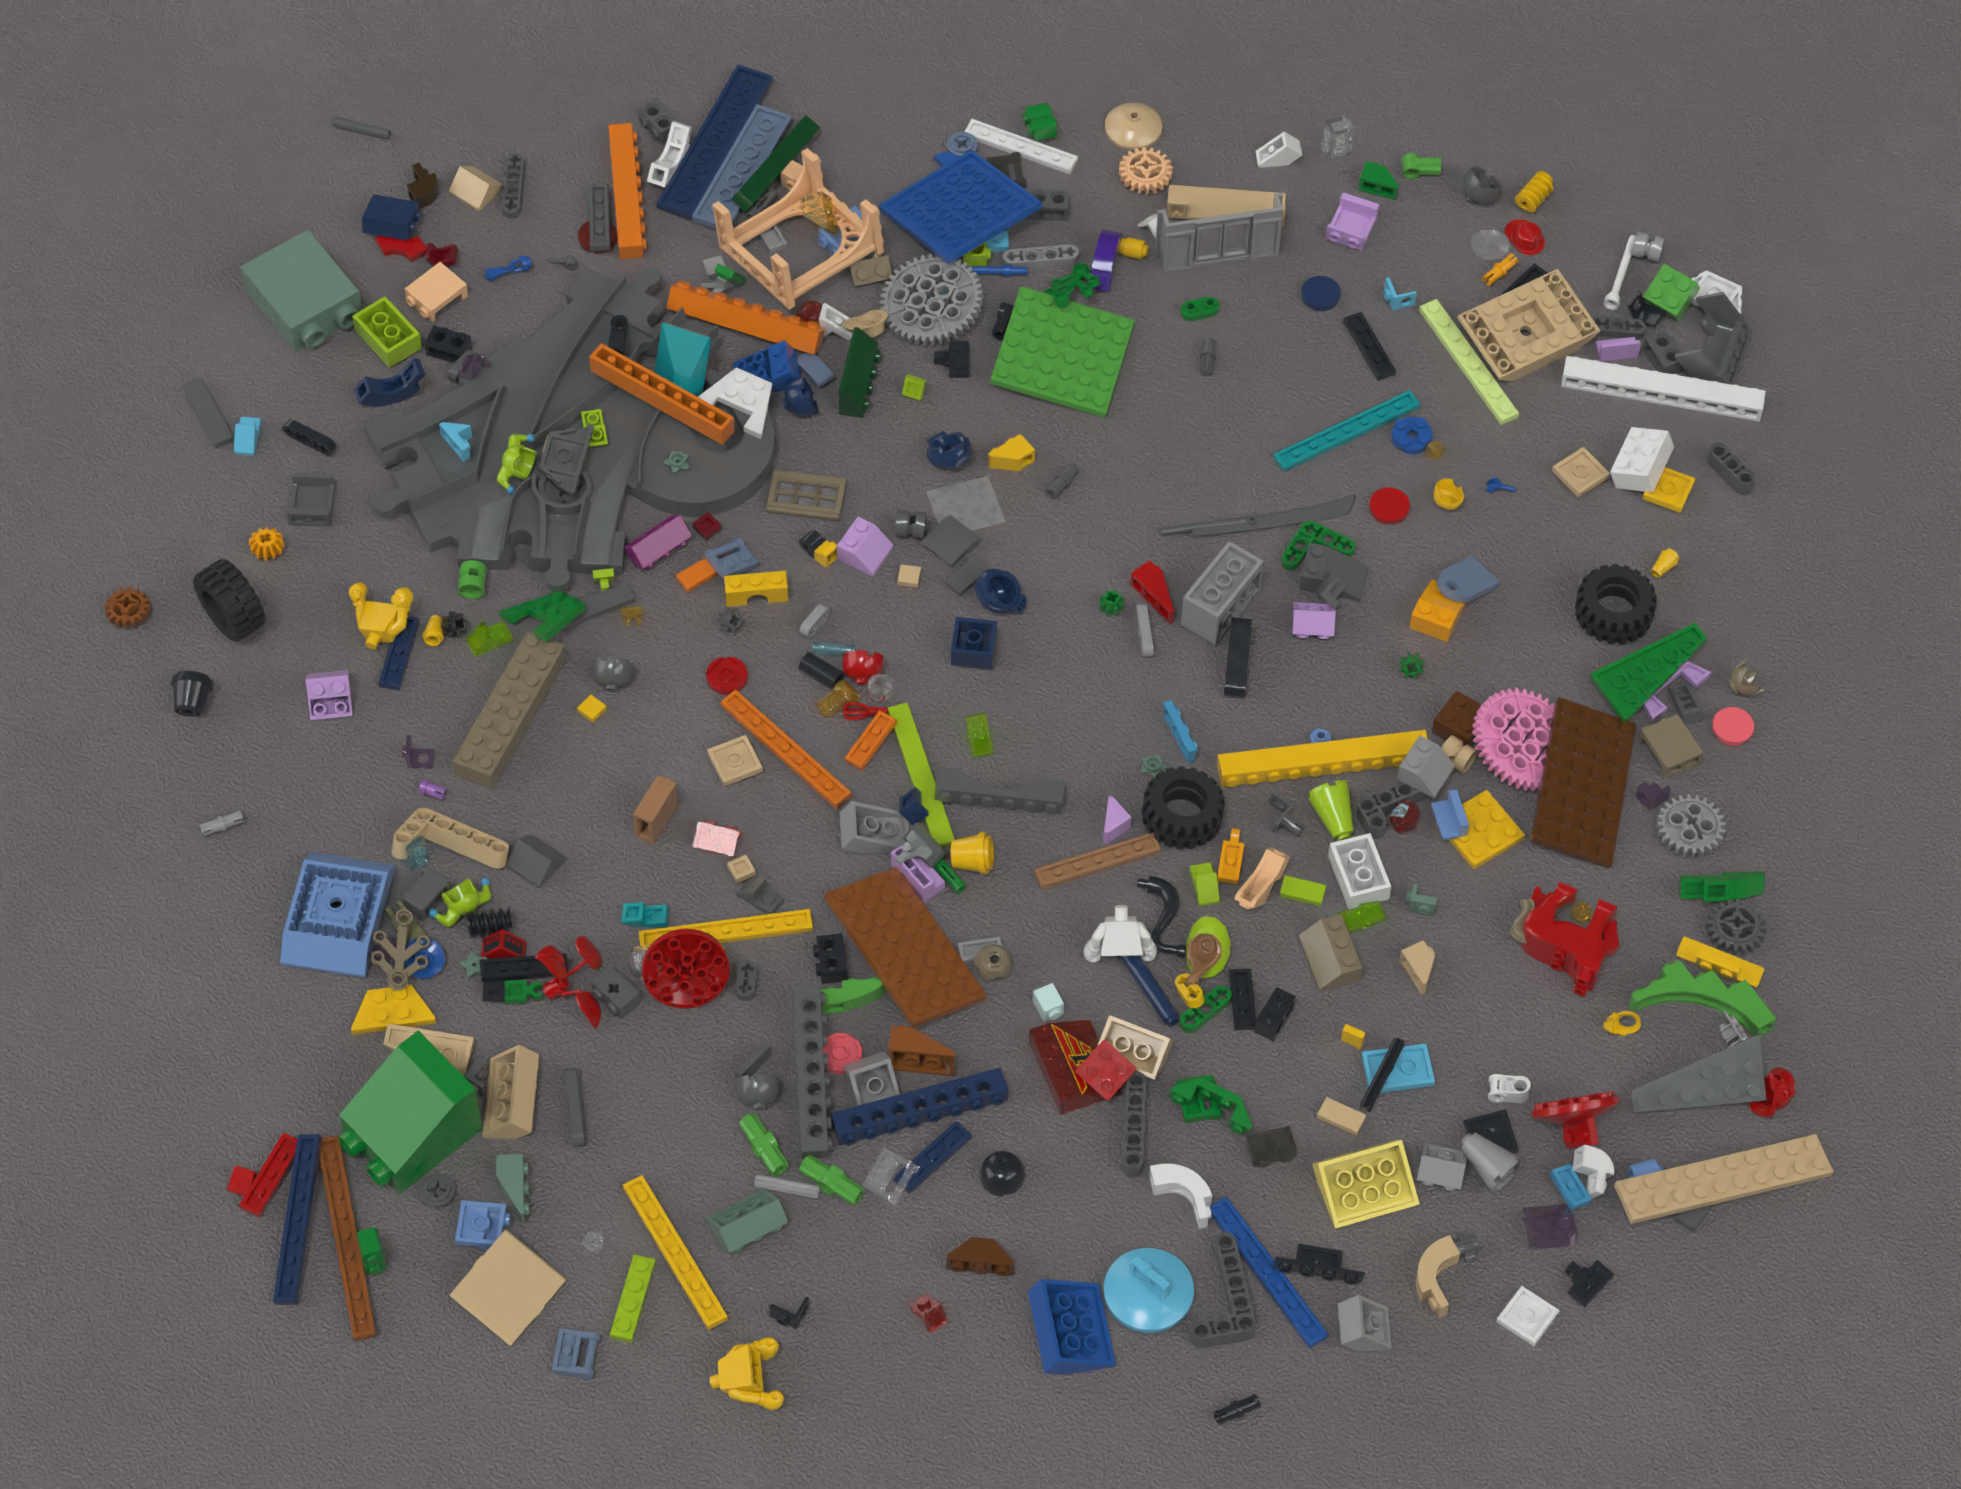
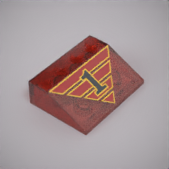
M1090 1020L1053 1022L1029 1029V1044L1060 1115L1106 1100L1076 1073L1079 1066L1095 1050L1099 1043ZM1119 1088L1111 1098L1122 1095L1121 1089Z

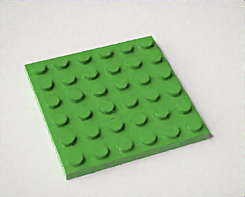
M1020 286L989 384L1105 418L1135 320L1069 301L1068 306L1060 308L1055 304L1052 295Z

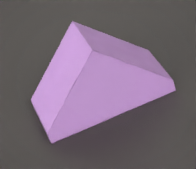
M1112 796L1108 798L1103 843L1108 844L1131 828L1132 817Z

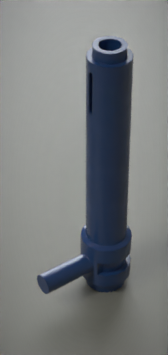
M1140 955L1117 956L1119 959H1122L1163 1023L1169 1027L1178 1023L1179 1014Z

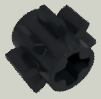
M450 611L449 616L442 617L441 628L446 631L445 635L459 637V632H466L465 628L468 621H465L463 618V613L456 614L455 611Z

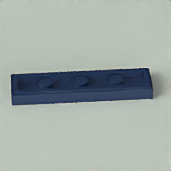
M408 616L406 628L390 643L379 680V687L400 690L419 625V618Z
M955 1121L893 1177L894 1181L910 1194L972 1139V1134Z

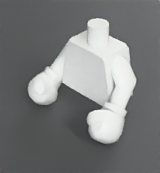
M1116 905L1115 916L1106 917L1105 922L1099 924L1092 938L1084 947L1085 959L1092 963L1098 962L1101 956L1140 955L1144 962H1149L1155 959L1157 947L1151 939L1150 933L1142 922L1137 921L1135 916H1128V906Z

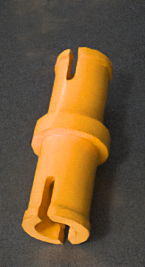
M1510 253L1500 263L1494 264L1493 269L1482 276L1483 282L1489 281L1486 285L1491 286L1500 277L1507 275V271L1518 264L1517 257L1512 259L1514 254Z

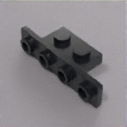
M1300 1243L1297 1245L1295 1260L1276 1257L1272 1265L1273 1268H1277L1278 1271L1283 1273L1294 1271L1306 1277L1313 1275L1322 1276L1324 1280L1333 1281L1339 1279L1352 1285L1361 1283L1364 1278V1272L1341 1268L1343 1251Z

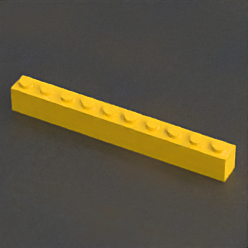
M1426 730L1218 754L1217 769L1221 787H1235L1241 784L1254 785L1266 781L1277 782L1283 779L1295 780L1300 777H1318L1325 774L1337 775L1342 772H1360L1367 769L1379 770L1383 767L1392 766L1399 767L1419 735L1427 739Z

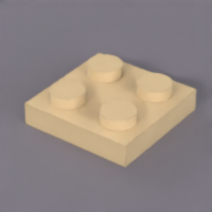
M1584 447L1552 467V472L1578 498L1607 480L1610 476V473Z
M746 735L707 749V754L723 786L763 772V767Z

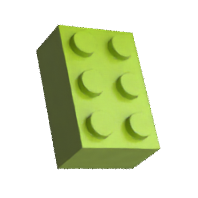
M385 296L352 316L356 333L389 368L422 348L420 333Z

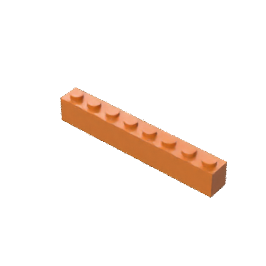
M632 123L611 124L608 126L620 259L643 258V250H646L647 247L646 238H642L641 235L645 234V224L640 222V219H644L643 207H639V203H643L642 191L638 192L637 188H641L640 176H636V173H640L639 161H635V158L638 157V146L633 144L637 142L636 131H632Z
M678 281L670 288L667 309L678 311L682 307L686 315L775 343L785 340L792 348L813 355L821 349L825 328L819 326L817 322H805L798 316H786L779 310L770 311L764 309V306L760 304L751 305L745 303V300L740 298L732 299L721 292L713 293L705 287L691 286L686 281Z
M601 343L589 356L591 372L721 445L734 433L733 416Z

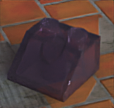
M1567 1204L1522 1209L1530 1250L1574 1246L1577 1230L1574 1215Z

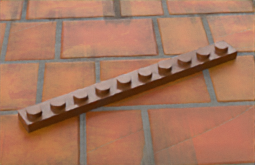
M338 1135L322 1138L319 1157L353 1340L359 1341L376 1337L357 1241V1231L341 1145L337 1139Z

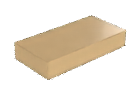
M1326 1097L1317 1114V1118L1357 1136L1366 1119V1114Z

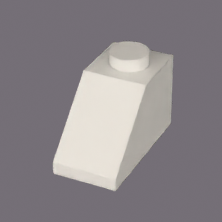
M1282 132L1255 151L1260 168L1287 166L1302 156L1300 141L1286 132Z

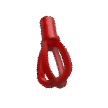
M847 702L843 706V716L847 720H859L876 715L879 710L887 714V707H872L859 702ZM850 705H852V706H860V707H863V708H847V707L850 706ZM847 714H863V715H860V716H851V717H850V716H848Z

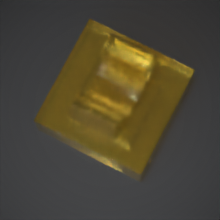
M642 606L621 608L622 617H626V627H629V620L631 618H635L637 626H640L641 620L639 616L643 615Z

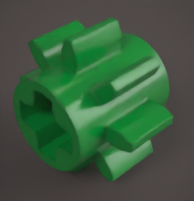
M1106 590V594L1099 597V610H1104L1106 616H1117L1119 610H1124V596H1119L1117 590Z
M1408 652L1405 658L1400 657V662L1403 664L1399 666V670L1405 671V677L1411 675L1415 679L1418 672L1423 673L1421 665H1424L1425 661L1424 659L1419 660L1418 652L1415 655ZM1413 662L1415 663V666L1413 665L1411 666V668L1408 667V664L1411 665Z

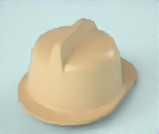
M872 310L845 320L842 326L848 330H854V327H858L874 338L884 332V321L887 319L888 313L885 310Z

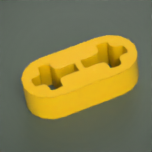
M1180 974L1175 979V986L1184 1003L1190 1008L1202 1006L1205 999L1198 983L1190 985L1186 980L1190 974Z

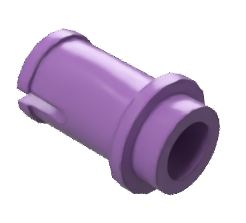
M427 779L426 781H421L418 791L423 796L427 794L443 801L447 788L433 784Z

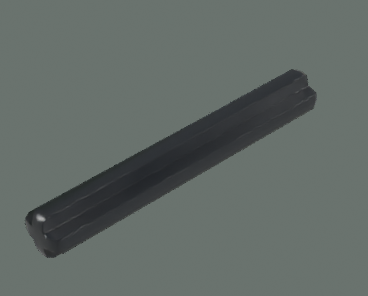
M1397 1037L1393 1039L1360 1103L1361 1110L1365 1112L1371 1111L1404 1047L1402 1039Z

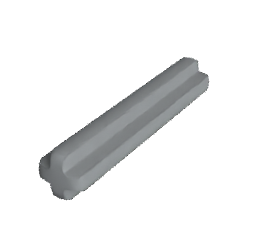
M757 1174L754 1181L755 1187L811 1198H818L820 1193L819 1185Z

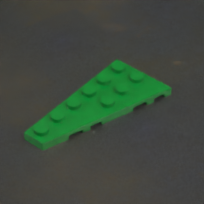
M1693 623L1592 672L1590 678L1625 724L1706 642L1707 637L1698 625Z

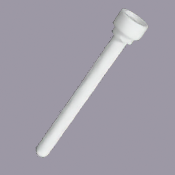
M1631 235L1628 239L1612 291L1605 296L1603 305L1607 309L1616 310L1619 307L1621 301L1619 292L1632 255L1636 239L1635 235Z

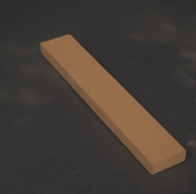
M1148 833L1034 869V874L1041 890L1159 854L1161 853V847L1154 838V833Z

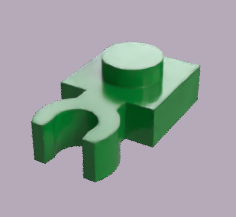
M527 980L505 981V1004L527 1003V998L537 1001L542 1000V993L534 992L537 989H542V983L534 982L531 985H527Z

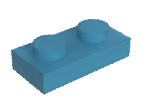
M1571 1164L1551 1170L1549 1175L1571 1211L1590 1204L1592 1198L1576 1172L1572 1171Z

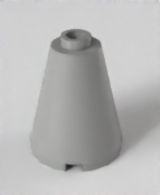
M1469 1133L1461 1141V1144H1463L1461 1150L1492 1193H1495V1190L1498 1192L1513 1178L1514 1168L1516 1167L1519 1170L1523 1163V1160L1517 1155L1477 1133L1473 1135Z

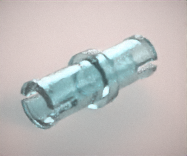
M813 641L812 645L813 654H824L831 657L842 656L843 653L846 654V651L855 650V644L837 643V641H832L831 643Z

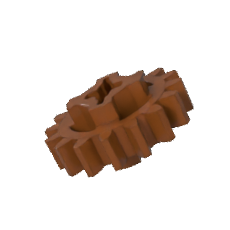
M129 586L124 591L121 587L119 593L113 591V597H107L108 603L104 604L106 617L109 618L111 624L115 623L117 628L121 625H124V629H127L128 625L135 628V623L143 624L142 618L148 619L147 613L151 612L149 598H146L145 592L140 593L139 588L132 591L131 586Z

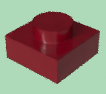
M709 512L692 523L693 529L705 540L721 530V524Z

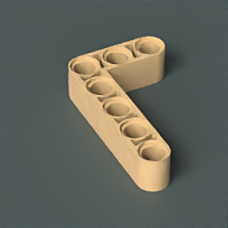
M428 808L417 809L393 835L392 855L398 859L410 857L423 841L427 839L492 868H504L507 864L509 845L505 841Z

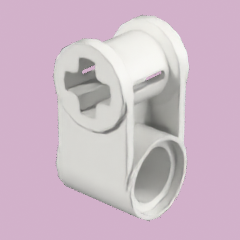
M1503 1074L1489 1076L1490 1092L1488 1093V1099L1496 1103H1524L1529 1099L1531 1084L1525 1076ZM1522 1088L1524 1089V1091H1518L1516 1089Z

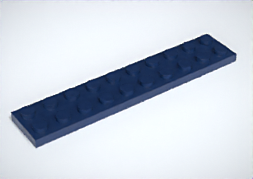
M739 64L736 66L657 201L658 209L692 220L694 211L756 104L759 105L772 84L773 76Z

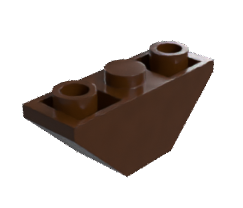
M971 1237L947 1255L946 1269H951L954 1272L973 1271L976 1274L995 1273L998 1276L1014 1275V1260L995 1239Z

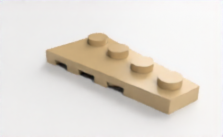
M394 1024L387 1025L383 1043L384 1047L394 1051L399 1044L419 1030L463 1076L468 1072L475 1041L474 1037Z

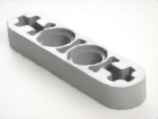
M1070 244L1010 249L1003 254V265H1011V267L1035 268L1071 265L1079 260V249ZM1052 253L1056 257L1053 259H1048L1046 255ZM1034 255L1036 259L1032 261L1027 260L1026 256Z

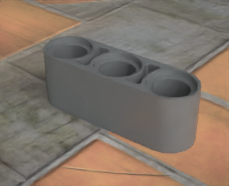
M1713 443L1707 459L1709 466L1739 495L1750 494L1755 474L1724 443Z

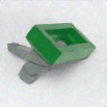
M718 263L715 268V272L718 275L717 281L700 285L707 289H714L713 293H724L727 289L735 286H743L747 278Z

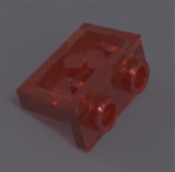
M705 819L704 823L698 822L692 847L735 857L738 840L742 833L737 831L738 827L725 824V828L717 826V822Z

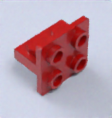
M1103 1040L1079 1066L1076 1073L1103 1098L1110 1100L1133 1074L1136 1067L1109 1042Z

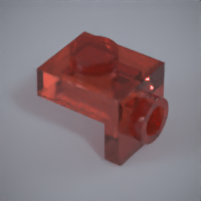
M928 1293L909 1304L911 1311L924 1322L929 1332H932L947 1321L941 1303Z

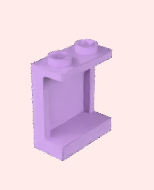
M1343 192L1331 224H1328L1326 228L1325 239L1362 251L1378 218L1380 204Z

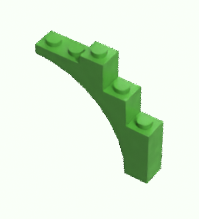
M1680 960L1664 965L1661 969L1660 978L1653 980L1644 989L1639 988L1631 994L1629 1007L1633 1012L1664 1002L1695 1003L1716 1009L1722 1013L1726 1010L1729 1016L1734 1014L1737 1021L1752 1036L1758 1034L1762 1036L1771 1031L1776 1022V1017L1746 979L1740 983L1734 982L1727 988L1713 969L1707 973L1702 972L1698 974L1694 979Z

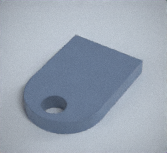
M1473 556L1445 568L1437 579L1439 591L1448 599L1461 603L1476 599L1498 588L1500 581Z

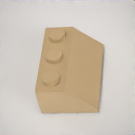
M1109 1015L1098 1045L1103 1040H1106L1136 1067L1135 1071L1142 1072L1146 1077L1155 1080L1168 1057L1174 1040Z

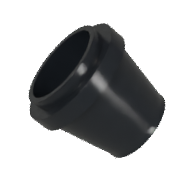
M180 671L173 675L171 679L174 712L183 716L199 717L202 715L209 693L213 691L214 682L209 676L200 672Z

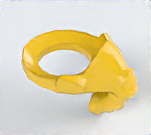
M1613 1012L1603 1023V1028L1611 1034H1619L1625 1037L1626 1034L1637 1032L1640 1029L1641 1019L1634 1012ZM1623 1016H1632L1636 1023L1633 1026L1626 1027L1620 1024L1619 1019Z

